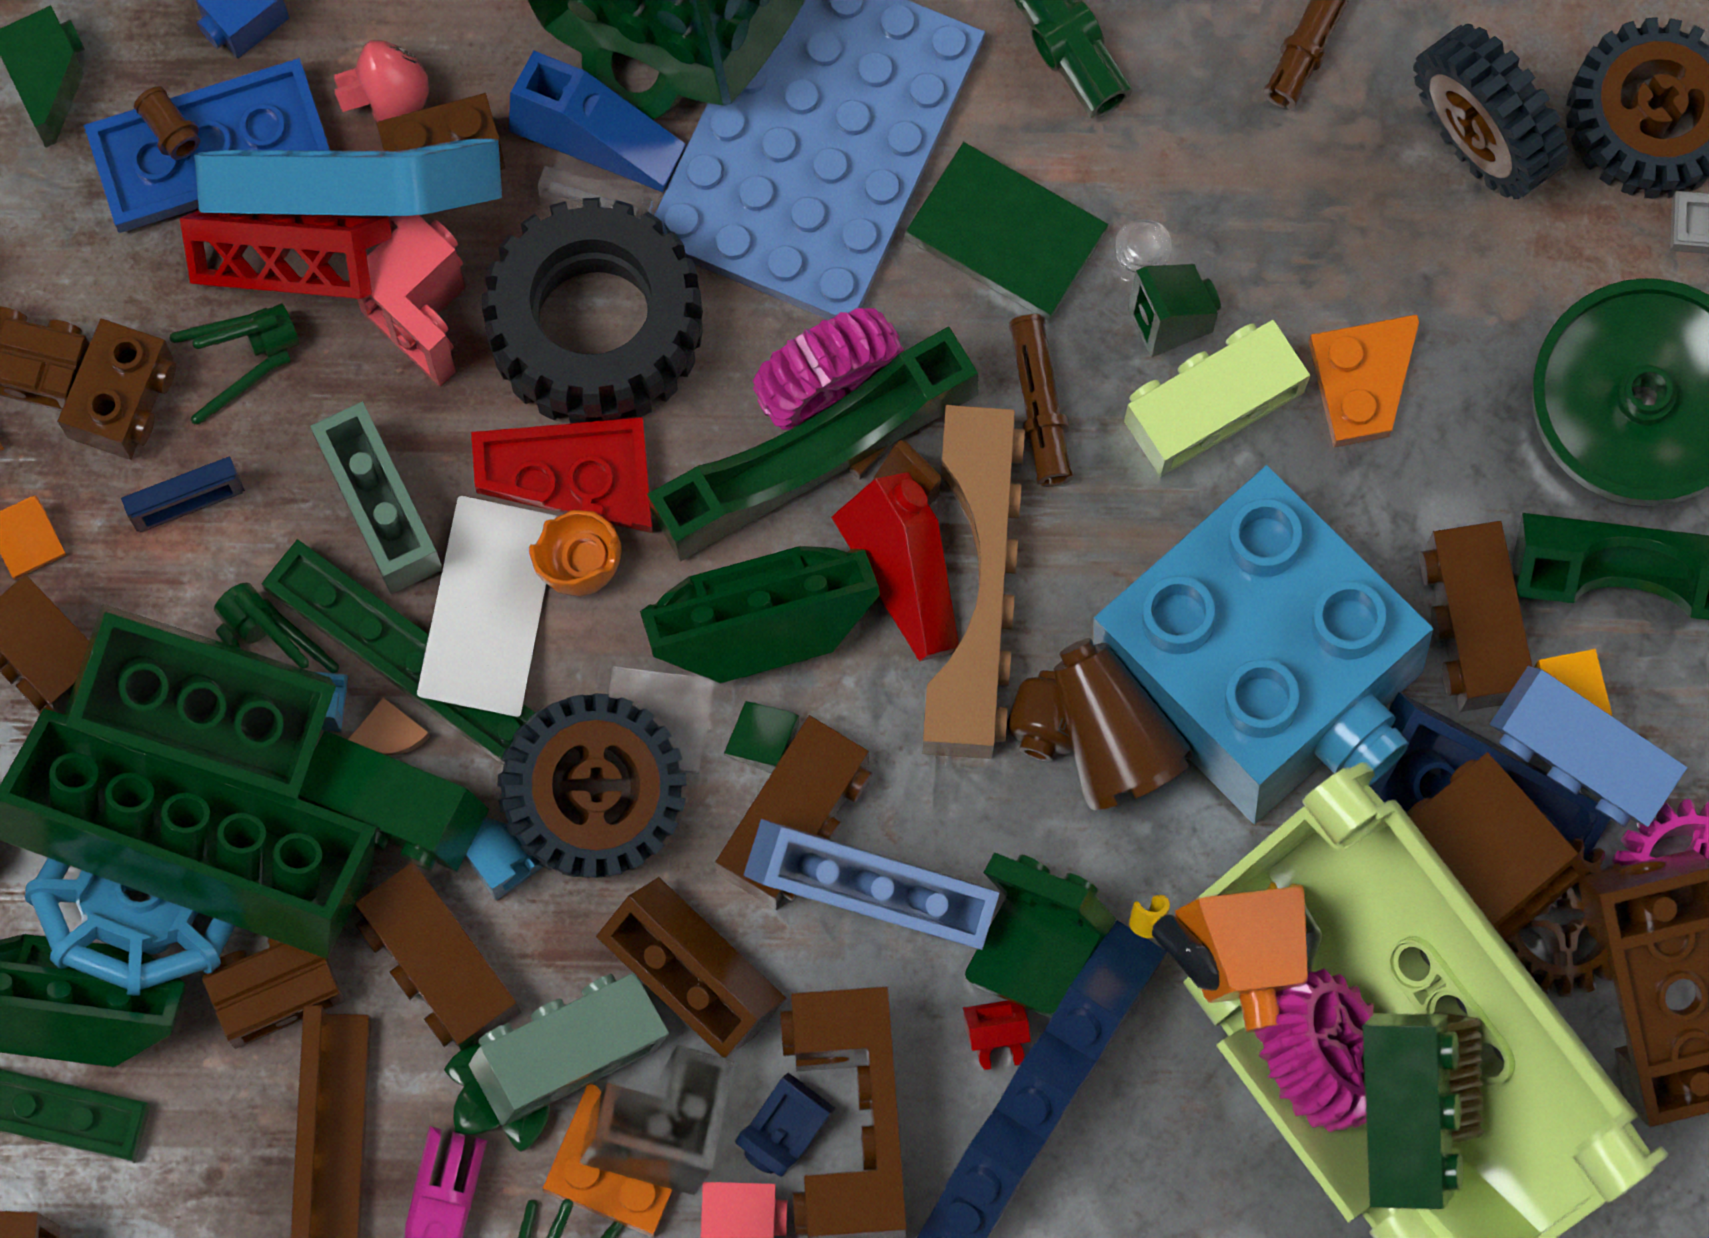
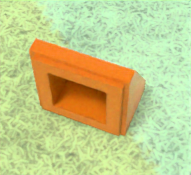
M35 495L0 511V554L14 580L67 556L44 506Z

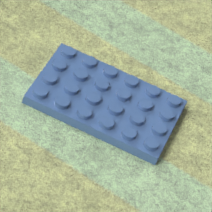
M805 0L778 46L732 104L722 106L707 103L654 216L662 220L663 233L666 235L669 232H675L685 246L686 258L692 259L695 265L825 319H832L840 312L849 313L855 308H862L983 45L985 31L909 0Z

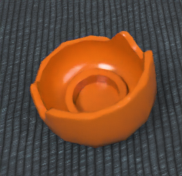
M572 510L556 517L554 520L550 519L544 522L536 544H530L529 555L534 570L542 581L560 594L583 597L596 593L613 578L620 563L622 545L613 525L599 514L591 511Z

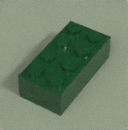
M102 603L64 713V721L68 727L297 799L336 686L328 676L301 669L288 663Z

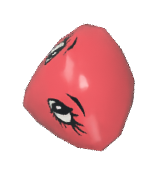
M370 40L367 42L359 55L356 68L334 75V80L338 87L335 89V95L342 112L371 104L372 114L376 122L423 110L429 94L428 76L418 59L400 46L385 40Z

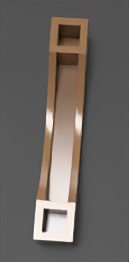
M946 405L941 478L957 498L971 528L978 556L979 590L976 607L963 639L946 665L927 684L922 754L992 759L994 742H1005L1007 707H996L998 685L1009 686L1011 651L1000 650L1001 629L1012 630L1014 595L1003 594L1005 573H1016L1018 539H1007L1008 518L1019 519L1021 484L1010 483L1011 463L1022 464L1025 434V429H1014V409Z

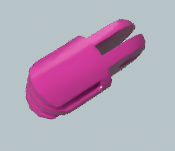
M429 1126L405 1224V1238H463L488 1140L475 1138L461 1192H457L453 1188L463 1152L465 1134L452 1132L445 1152L437 1186L429 1185L437 1156L442 1129Z

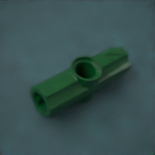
M1014 0L1018 9L1023 13L1031 26V36L1040 56L1051 70L1057 71L1059 69L1090 118L1106 115L1118 108L1125 99L1131 96L1132 87L1104 46V36L1093 12L1083 1Z

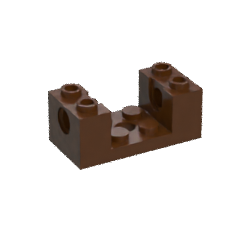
M1691 849L1585 875L1578 881L1589 934L1607 949L1627 1042L1626 1046L1614 1048L1625 1099L1637 1113L1638 1117L1649 1127L1709 1113V860ZM1681 979L1691 980L1695 986L1693 1002L1681 1010L1670 1009L1666 1003V992L1670 985Z
M888 986L791 993L792 1010L780 1011L783 1057L795 1056L796 1072L857 1068L859 1111L871 1110L872 1125L861 1126L863 1170L870 1171L804 1175L805 1191L793 1192L796 1236L808 1235V1238H905L906 1217Z

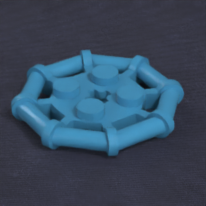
M47 858L36 879L26 884L25 900L34 906L52 950L50 960L60 969L69 966L128 989V995H140L141 989L195 972H213L220 966L219 956L235 928L232 924L213 918L202 937L191 927L198 912L149 895L151 899L143 902L129 900V896L123 892L126 889L136 891L135 889L83 870L77 880L63 879L70 866ZM60 902H76L81 913L82 924L72 932H70L58 904ZM96 939L129 952V964L86 947ZM178 942L186 949V951L142 964V952L158 954L167 950L170 944Z

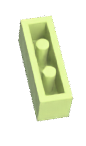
M1274 320L1267 322L1259 328L1254 323L1240 328L1226 340L1228 346L1211 356L1206 351L1192 356L1178 368L1180 374L1163 384L1157 379L1152 380L1138 388L1130 396L1131 402L1127 405L1124 423L1160 477L1305 392L1310 374Z

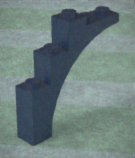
M1117 920L1114 923L1110 932L1105 936L1070 985L1047 1027L1019 1065L992 1113L968 1145L917 1238H989L1061 1119L1145 991L1167 953L1165 949L1147 938L1136 935L1131 928Z

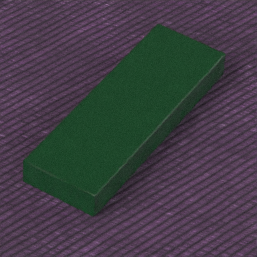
M0 1069V1133L135 1164L150 1111V1104Z

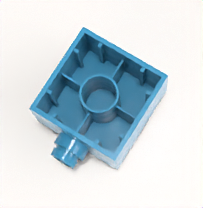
M1267 465L1094 617V645L1099 643L1108 644L1189 743L1195 754L1194 759L1190 760L1254 825L1323 763L1335 774L1348 767L1349 769L1359 763L1367 762L1374 771V777L1368 784L1371 786L1401 758L1409 746V743L1398 729L1391 728L1396 717L1386 706L1395 699L1398 692L1401 693L1423 673L1433 627Z

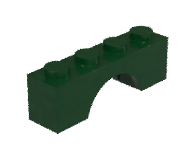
M1522 512L1512 561L1518 597L1575 603L1581 595L1594 589L1625 587L1659 595L1679 606L1690 618L1709 620V535Z

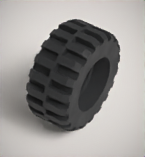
M583 198V207L568 210L566 201L550 205L551 216L540 220L536 214H532L520 224L523 235L519 239L513 235H507L498 247L500 262L494 261L489 264L485 276L488 290L482 294V313L495 365L503 380L511 382L513 393L525 404L532 402V400L535 401L539 414L552 420L557 419L559 413L567 414L570 423L589 422V417H602L603 421L620 419L619 414L631 410L636 418L643 417L652 412L651 401L658 396L662 401L666 402L678 391L677 378L679 376H689L695 364L694 351L696 348L701 347L703 311L698 274L693 260L686 258L685 246L675 232H669L666 235L663 233L662 220L649 212L644 213L641 219L634 217L633 204L616 200L613 209L601 207L600 198ZM597 272L613 274L634 284L644 294L647 302V318L643 326L627 343L605 353L580 354L563 349L545 336L540 325V310L550 293L566 280L581 274Z

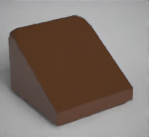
M898 441L879 468L874 479L909 472L913 480L925 491L927 503L930 505L940 496L941 476L906 441Z

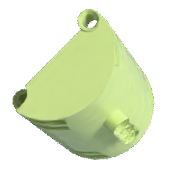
M1359 763L1349 769L1348 767L1344 768L1312 790L1303 799L1302 803L1304 806L1197 898L1267 890L1271 882H1275L1278 889L1288 888L1291 884H1299L1304 888L1305 905L1322 932V940L1311 971L1315 972L1324 968L1331 976L1341 974L1345 978L1348 987L1357 985L1360 988L1361 998L1365 1003L1373 1002L1374 1014H1433V1012H1443L1478 1018L1482 1024L1478 1029L1482 1035L1481 1042L1483 1048L1479 1055L1483 1060L1479 1065L1483 1074L1479 1079L1484 1085L1479 1090L1484 1096L1482 1098L1484 1109L1481 1114L1484 1121L1480 1125L1484 1133L1479 1138L1452 1144L1453 1154H1461L1463 1161L1461 1191H1454V1196L1443 1210L1370 1208L1367 1123L1357 1128L1352 1126L1346 1130L1329 1132L1323 1125L1313 1128L1308 1122L1306 1115L1295 1116L1292 1102L1288 1098L1280 1099V1087L1275 1079L1267 1078L1271 1072L1267 1061L1258 1055L1264 1049L1263 1043L1256 1037L1255 1032H1246L1240 999L1210 1003L1204 998L1201 988H1198L1189 977L1184 980L1183 984L1215 1026L1221 1025L1228 1034V1037L1220 1041L1216 1046L1348 1223L1362 1214L1373 1228L1369 1231L1373 1238H1557L1606 1201L1610 1203L1655 1169L1654 1166L1668 1156L1662 1146H1659L1652 1152L1649 1151L1631 1124V1121L1638 1116L1598 1062L1398 802L1390 800L1384 803L1368 785L1374 777V771L1368 763ZM1420 949L1427 955L1430 966L1420 955ZM1456 997L1463 1002L1467 1014L1460 1009ZM1493 1046L1501 1052L1504 1062L1496 1056Z

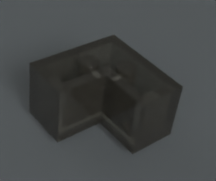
M677 1045L660 1071L655 1096L607 1082L591 1108L579 1163L695 1195L712 1171L735 1061Z

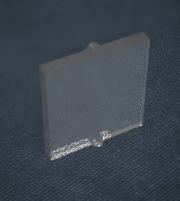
M612 666L608 690L609 697L616 699L623 697L633 701V706L640 710L646 708L655 715L653 721L659 727L665 725L672 735L668 739L673 749L679 748L683 758V760L678 761L680 772L700 774L705 734L712 731V723L708 720L713 681L707 678ZM608 749L604 750L605 760L624 765L617 755Z

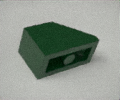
M51 5L0 28V57L45 148L56 144L84 75L76 54L84 51L85 48L72 21L68 20L60 24Z
M1195 264L1145 266L1136 270L1128 310L1152 358L1212 333L1218 316L1217 311L1221 310V302L1212 281L1209 278L1202 280Z

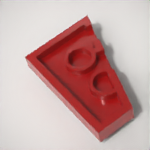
M643 417L471 432L474 481L478 494L561 513H567L572 510L596 512L613 525L653 533L651 508L647 496L649 493Z

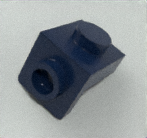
M788 1072L780 1079L750 1125L740 1132L735 1143L745 1151V1158L754 1167L768 1174L775 1173L783 1177L799 1163L836 1107Z

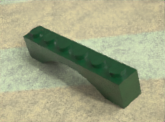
M950 326L899 353L890 363L854 391L802 424L746 451L718 461L698 465L649 492L647 496L652 515L681 562L945 414L946 405L960 406L978 396V372Z

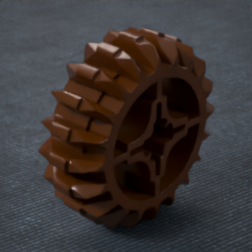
M1573 839L1569 842L1590 869V872L1586 875L1621 867L1619 863H1616L1602 870L1600 866L1605 858V851L1603 849L1595 848L1583 859V840ZM1571 887L1555 900L1557 906L1553 902L1537 916L1549 914L1550 910L1559 909V911L1568 912L1569 915L1583 914L1584 918L1569 920V924L1564 925L1555 922L1550 923L1549 920L1533 919L1522 928L1534 930L1541 935L1546 945V953L1553 955V964L1545 962L1533 954L1525 945L1519 931L1505 942L1533 978L1535 975V982L1544 994L1548 995L1553 983H1555L1556 991L1561 998L1572 996L1574 982H1576L1578 988L1583 993L1594 991L1596 989L1594 974L1603 981H1611L1613 979L1607 949L1598 941L1587 956L1573 964L1572 951L1578 950V935L1587 926L1583 902L1576 897L1573 887Z

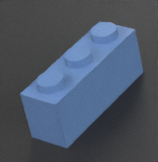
M1531 666L1526 668L1489 724L1504 734L1498 743L1499 745L1527 763L1533 755L1537 756L1552 766L1547 777L1575 795L1578 794L1582 787L1600 798L1595 809L1623 827H1626L1630 819L1649 827L1688 768L1542 669Z

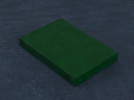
M963 141L905 231V239L1030 311L1040 314L1041 317L1044 316L1050 322L1103 239L1109 224Z

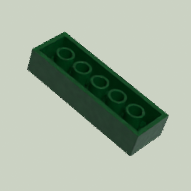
M43 708L0 784V841L328 959L373 867L377 827L299 799L65 725L63 714Z

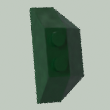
M797 546L688 576L667 591L656 604H649L642 609L640 614L653 657L721 684L833 653L878 598L880 591L865 549H850L848 552L829 547Z
M21 934L0 940V1053L116 1067L172 1034L185 993V982L180 978L141 989L140 995H128V989L69 966L63 969L58 968L50 960L52 950L46 936ZM91 943L86 947L129 964V952L116 946ZM142 952V964L155 960L147 953Z

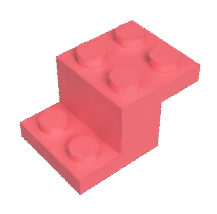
M420 215L389 216L392 239L380 243L367 256L372 294L362 299H357L361 312L441 387L456 372L451 355L454 346L445 335L449 328L438 314L465 289L460 269L463 262L454 249L458 246V242L447 228L437 220L428 224Z

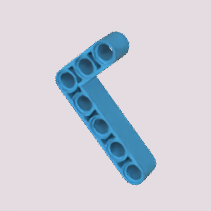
M498 139L457 140L403 151L221 150L194 154L199 212L412 216L502 198Z

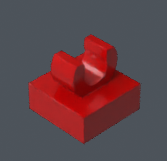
M1008 1000L962 1007L965 1030L971 1050L977 1052L980 1065L984 1070L991 1069L990 1053L996 1047H1009L1014 1065L1021 1064L1024 1060L1022 1043L1031 1042L1029 1023L1024 1007Z

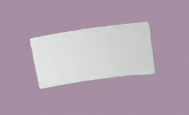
M465 496L458 497L417 690L419 697L515 717L521 715L546 583L541 580L534 570L529 555L530 544H536L544 522L550 519L554 520L558 516Z

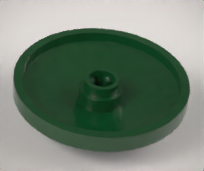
M1656 278L1624 280L1599 288L1582 297L1569 307L1550 329L1539 351L1533 373V414L1539 434L1551 456L1571 478L1585 488L1614 501L1640 506L1673 504L1696 497L1709 490V294L1692 286L1671 280ZM1640 393H1647L1653 397L1654 405H1645L1642 399L1635 398V396Z

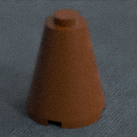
M1086 638L1069 645L1059 653L1062 661L1054 667V674L1083 796L1090 809L1103 810L1117 806L1118 803L1114 795L1120 792L1127 793L1132 791L1135 799L1168 783L1189 767L1186 759H1194L1195 757L1191 746L1107 643L1094 645L1091 638Z

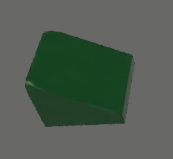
M745 701L724 751V756L771 774L793 741L799 726V715L790 711Z

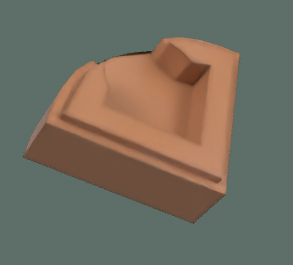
M383 697L348 740L384 755L394 756L416 750L430 738V735L425 729Z

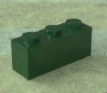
M326 730L314 749L298 798L302 801L377 827L376 849L384 851L387 844L390 843L402 849L400 855L404 859L429 871H432L435 863L457 872L489 811V808L465 787Z
M1375 1013L1363 1025L1370 1208L1443 1210L1454 1196V1191H1461L1463 1183L1461 1154H1453L1452 1130H1459L1461 1121L1460 1096L1458 1093H1450L1449 1069H1457L1459 1057L1457 1033L1448 1032L1447 1014Z

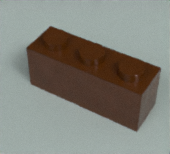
M1502 521L1433 531L1425 546L1426 551H1420L1419 562L1424 584L1426 586L1433 585L1437 606L1431 607V622L1436 640H1445L1449 661L1443 662L1442 674L1447 695H1456L1459 712L1501 706L1528 666L1533 667Z
M809 715L716 859V873L777 910L784 897L793 901L797 897L796 894L760 884L744 876L761 819L833 840L842 824L840 820L835 818L846 799L855 803L860 798L873 775L872 772L866 769L869 765V751Z
M408 864L355 902L358 910L364 917L355 926L375 953L386 947L398 964L389 971L409 1000L420 994L432 1013L426 1016L424 1021L444 1048L454 1041L458 1048L463 1051L470 1045L478 1044L482 1036L506 1024L521 1013L515 999L415 864Z
M660 877L628 895L595 936L724 1060L751 1041L787 999Z

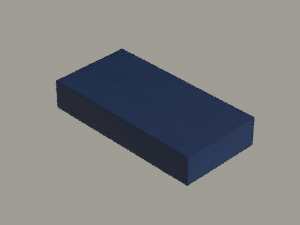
M228 456L121 497V500L137 532L140 531L141 533L240 495L245 490L231 457Z

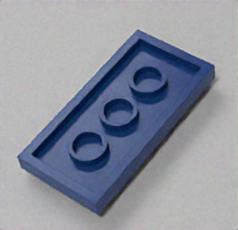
M300 58L170 98L186 121L191 120L195 122L199 129L198 137L200 138V144L191 155L181 160H173L170 155L161 154L157 147V137L135 109L84 125L118 233L199 208L194 154L221 150L330 151Z

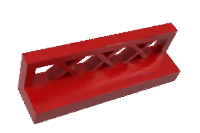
M197 211L179 218L190 284L362 299L372 294L366 249L392 239L389 216L202 213ZM204 242H209L224 259L218 270L208 269ZM249 245L266 262L261 273H257L242 256ZM291 249H295L309 266L303 277H300L285 260ZM335 252L346 254L349 281H343L328 264Z

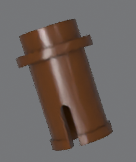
M152 87L136 99L134 109L142 116L157 137V147L161 154L170 155L173 160H181L191 155L200 144L198 126L191 120L186 121L163 87Z

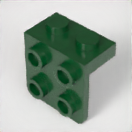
M994 852L983 873L1006 898L988 929L982 950H976L967 966L965 977L976 988L1052 1018L1070 985L1105 936L1110 932L1116 918L1096 897L1098 888L1086 879L1072 873H1067L1065 878L1062 879L1050 874L1051 871L1045 865L1029 856L1020 854L1017 860H1013Z

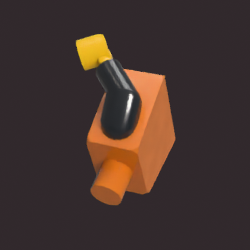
M1271 882L1267 890L1200 897L1175 910L1176 917L1171 914L1168 915L1170 908L1168 898L1164 895H1155L1152 897L1149 911L1144 909L1140 902H1134L1129 919L1131 930L1140 937L1155 938L1174 958L1194 984L1201 988L1204 998L1208 1002L1215 1003L1240 999L1247 1033L1278 1025L1276 1023V1016L1280 1015L1276 992L1299 987L1306 983L1322 940V932L1305 905L1304 888L1299 884H1291L1288 888L1278 889L1276 883Z

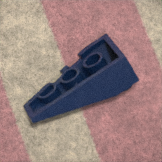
M1398 692L1389 708V711L1396 717L1391 728H1397L1409 743V746L1401 758L1379 780L1370 786L1384 803L1396 800L1407 814L1416 803L1425 798L1435 797L1448 786L1451 776L1461 765L1473 759L1478 760L1488 752L1568 843L1573 839L1583 840V859L1594 849L1610 821V818L1595 809L1599 802L1598 800L1581 791L1577 795L1571 793L1547 777L1548 773L1529 762H1525L1508 750L1452 719Z

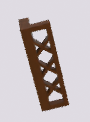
M303 1006L291 1238H360L371 1017L369 1015L327 1014L322 1006Z

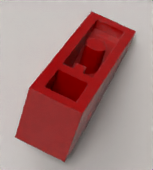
M909 472L875 478L833 514L831 518L850 549H865L879 586V597L915 656L921 662L953 653L959 645L938 519L927 503V495L923 488L913 480Z

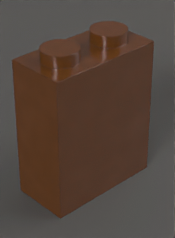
M1488 752L1478 760L1473 759L1461 765L1451 776L1448 786L1435 797L1419 801L1407 812L1408 817L1505 942L1590 872V869L1577 851Z

